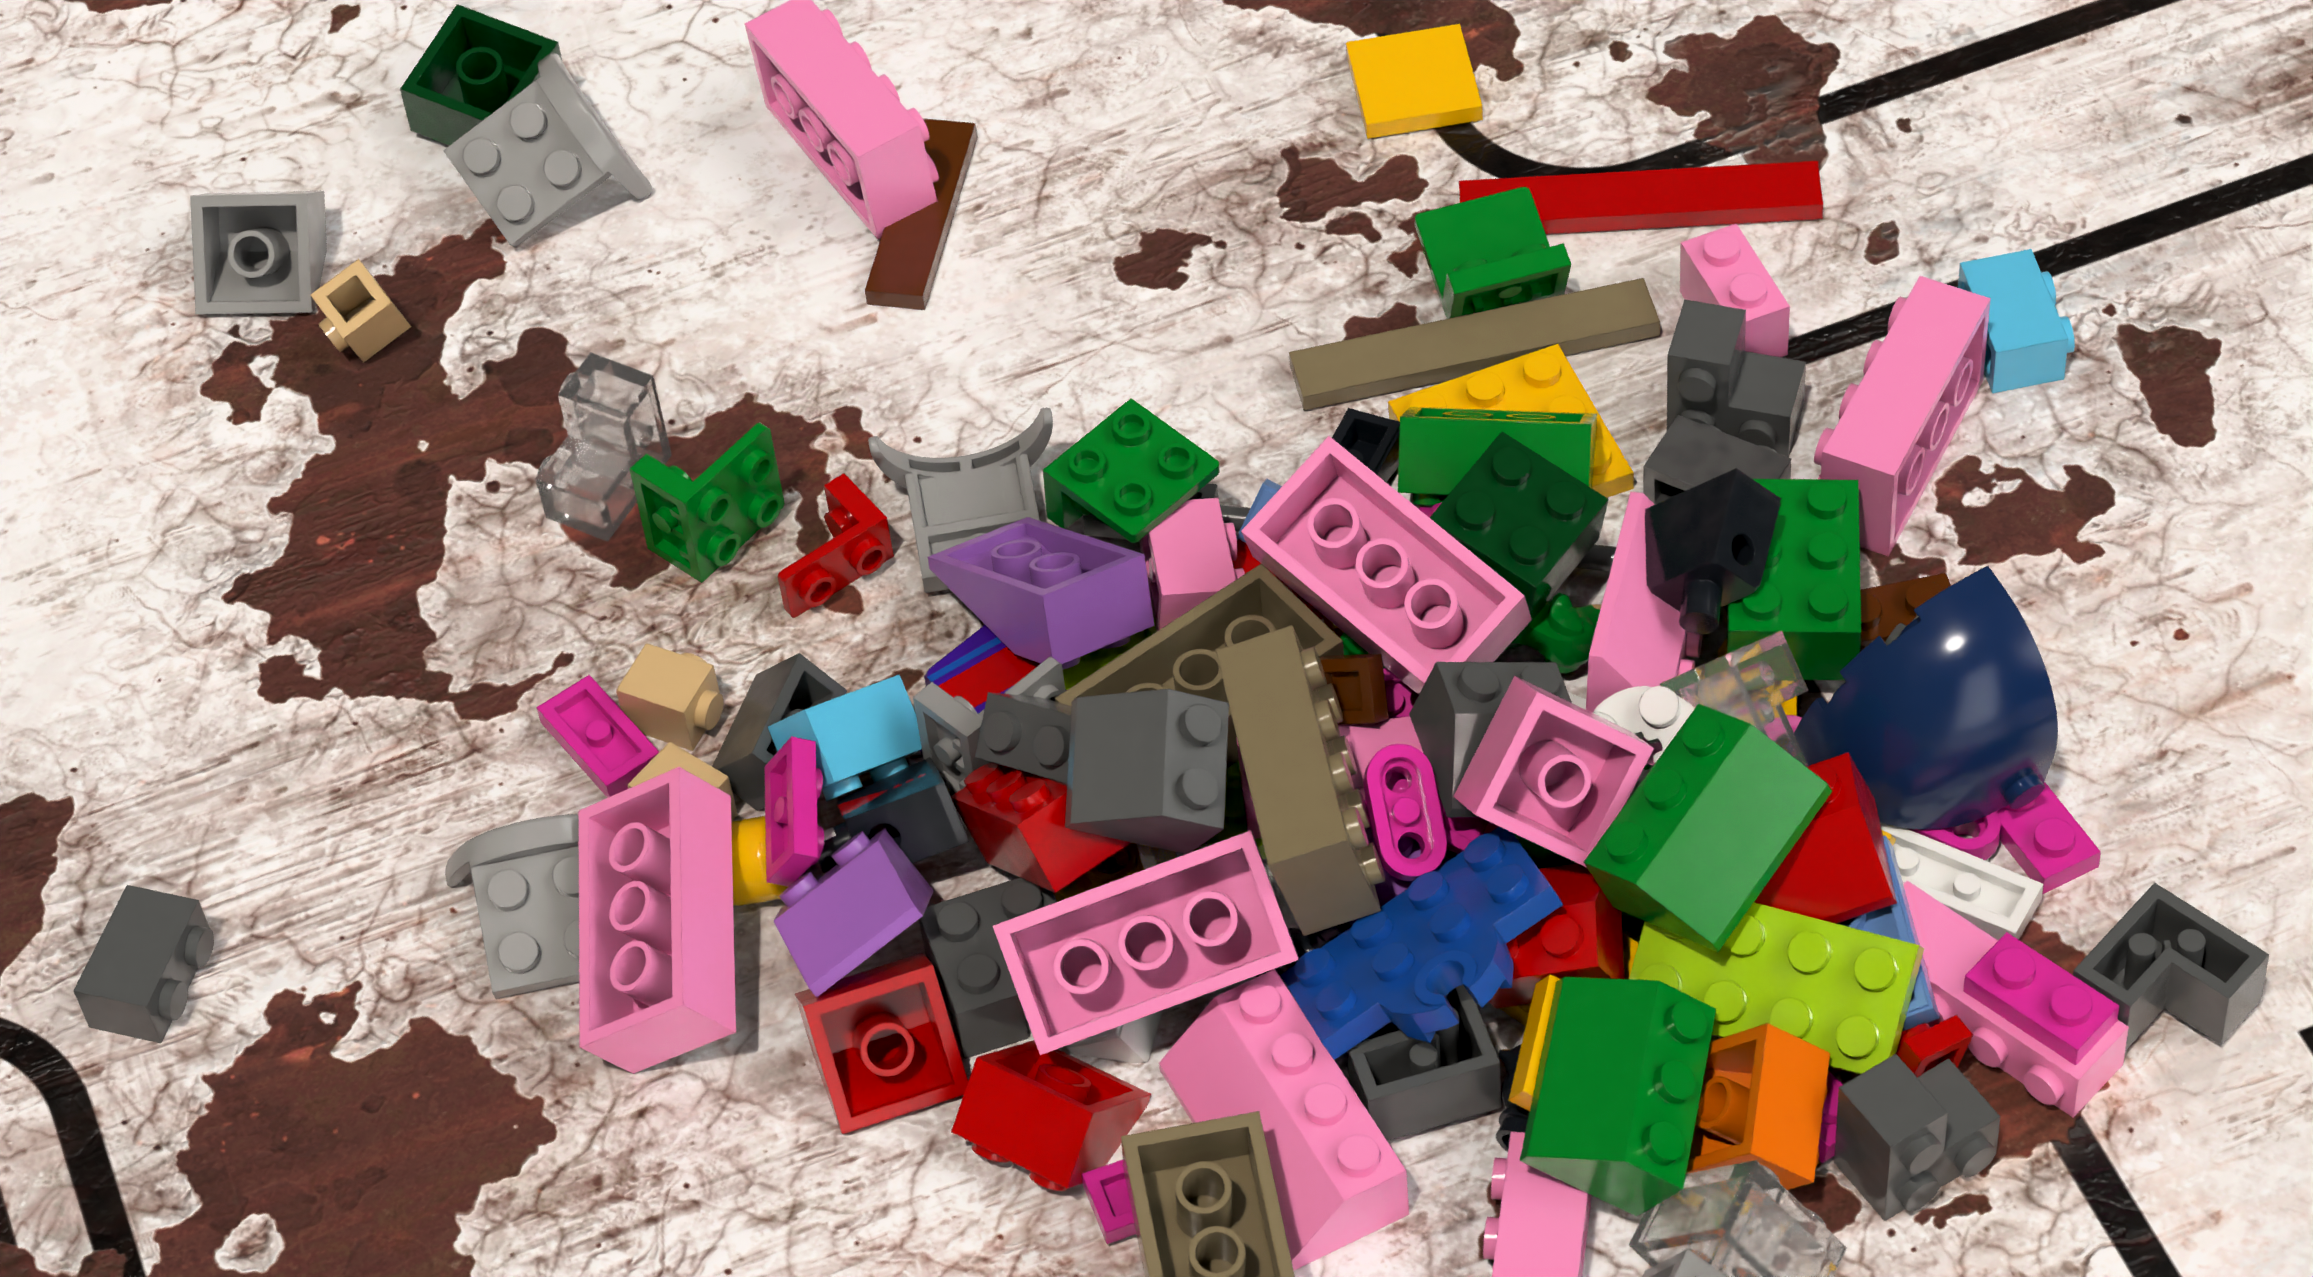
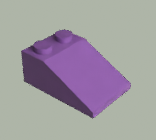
M1030 517L928 556L929 569L1015 655L1038 663L1053 657L1062 664L1063 669L1071 668L1080 662L1081 656L1100 648L1110 649L1123 646L1131 640V635L1155 626L1144 554Z

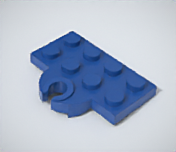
M1499 826L1492 832L1480 835L1472 840L1464 851L1436 870L1416 878L1408 889L1381 906L1380 912L1358 918L1352 927L1321 948L1305 953L1293 967L1280 976L1318 1038L1334 1060L1391 1021L1408 1037L1431 1043L1435 1035L1434 1031L1448 1029L1459 1024L1458 1015L1445 996L1454 988L1464 985L1475 1003L1484 1007L1492 999L1499 987L1500 989L1512 988L1514 963L1506 943L1561 907L1563 903L1514 834Z

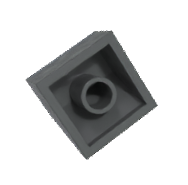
M1556 662L1435 663L1409 715L1423 753L1433 768L1436 788L1447 818L1478 817L1453 796L1514 676L1572 703Z
M1172 689L1085 696L1074 699L1071 702L1065 828L1183 854L1192 852L1224 830L1229 703Z

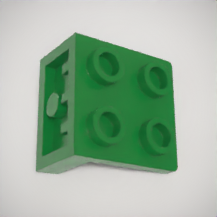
M1520 187L1418 213L1415 216L1414 225L1446 319L1565 294L1572 264L1564 243L1550 247L1528 187Z
M1130 398L1043 469L1046 515L1056 525L1067 529L1083 515L1093 514L1125 539L1136 543L1219 475V461Z
M760 422L754 425L694 481L679 467L674 465L668 467L647 453L629 469L647 548L701 583L720 566L727 565L735 557L739 548L758 530L773 523L784 507V497L771 430Z

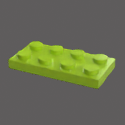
M1753 903L1719 952L1645 921L1629 979L1659 980L1716 1008L1712 1035L1724 1038L1769 1023L1829 1052V1067L1861 1075L1897 1052L1924 948L1902 940Z

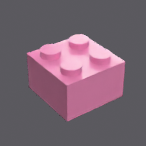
M1514 676L1453 797L1474 815L1586 867L1584 864L1585 859L1625 806L1654 748L1629 730Z

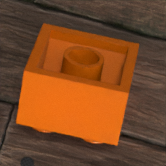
M1769 1023L1710 1042L1684 1187L1769 1196L1813 1183L1819 1160L1818 1146L1823 1107L1827 1096L1826 1083L1830 1053Z

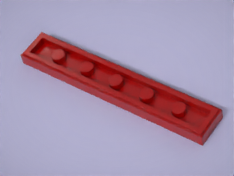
M1818 161L1459 181L1460 203L1520 187H1528L1545 234L1823 219V198Z

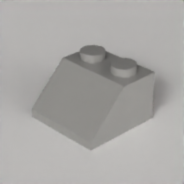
M324 191L205 193L190 196L196 314L315 312L316 302L311 297V294L320 287L327 251Z

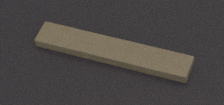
M1644 278L1291 351L1289 352V361L1301 404L1305 411L1452 380L1555 344H1559L1566 356L1660 336V320Z

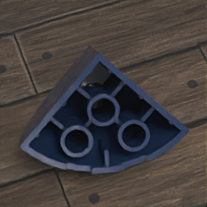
M1986 566L1944 589L1915 608L1914 611L1918 618L1909 623L1899 634L1898 638L1889 645L1878 636L1840 671L1846 682L1835 691L1828 704L1823 697L1815 699L1799 722L1788 746L1797 760L1805 766L1849 752L1875 798L1880 823L1908 829H1943L1973 822L2007 805L2011 809L2021 808L2032 802L2042 793L2045 788L2044 781L2057 748V711L2051 683L2035 640L2015 603L1989 566Z

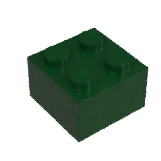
M457 4L400 88L410 130L450 146L540 78L538 62L550 53H556L561 57L559 43Z
M1501 431L1431 515L1430 519L1525 595L1532 619L1529 622L1530 624L1598 541L1609 499Z

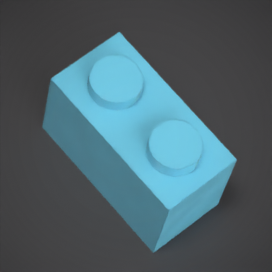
M2032 249L1961 262L1958 288L1991 298L1984 374L1992 394L2064 380L2067 353L2074 352L2075 348L2073 328L2067 316L2059 317L2055 307L2056 292L2053 279L2048 271H2040Z
M900 674L804 709L768 726L777 752L791 736L816 741V768L821 769L823 774L822 792L826 801L863 787L859 775L869 772L873 783L909 767L905 757L922 750L916 713Z

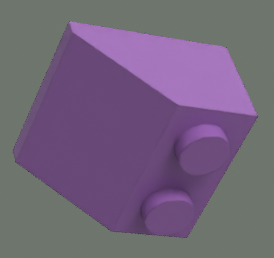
M885 828L870 840L863 831L858 833L832 854L831 857L837 863L834 868L818 880L811 872L806 873L779 896L785 905L780 908L774 923L808 988L816 998L923 917L934 890Z

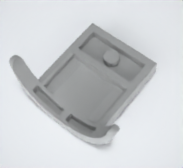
M550 53L538 62L540 78L443 150L508 243L514 247L519 246L612 175L638 199H643L652 193V186L649 180L643 175L604 124L566 69L561 57L556 53Z
M1041 408L1034 422L1021 434L1008 442L986 451L965 456L947 458L914 456L889 447L878 436L868 439L870 453L879 469L888 478L908 491L925 593L949 589L929 569L928 556L1026 517L1040 521L1030 467L1039 459L1050 440L1053 429V417L1050 408Z
M578 814L542 817L509 824L484 832L461 845L447 862L445 869L446 881L448 886H456L469 873L472 874L492 993L495 999L579 982Z

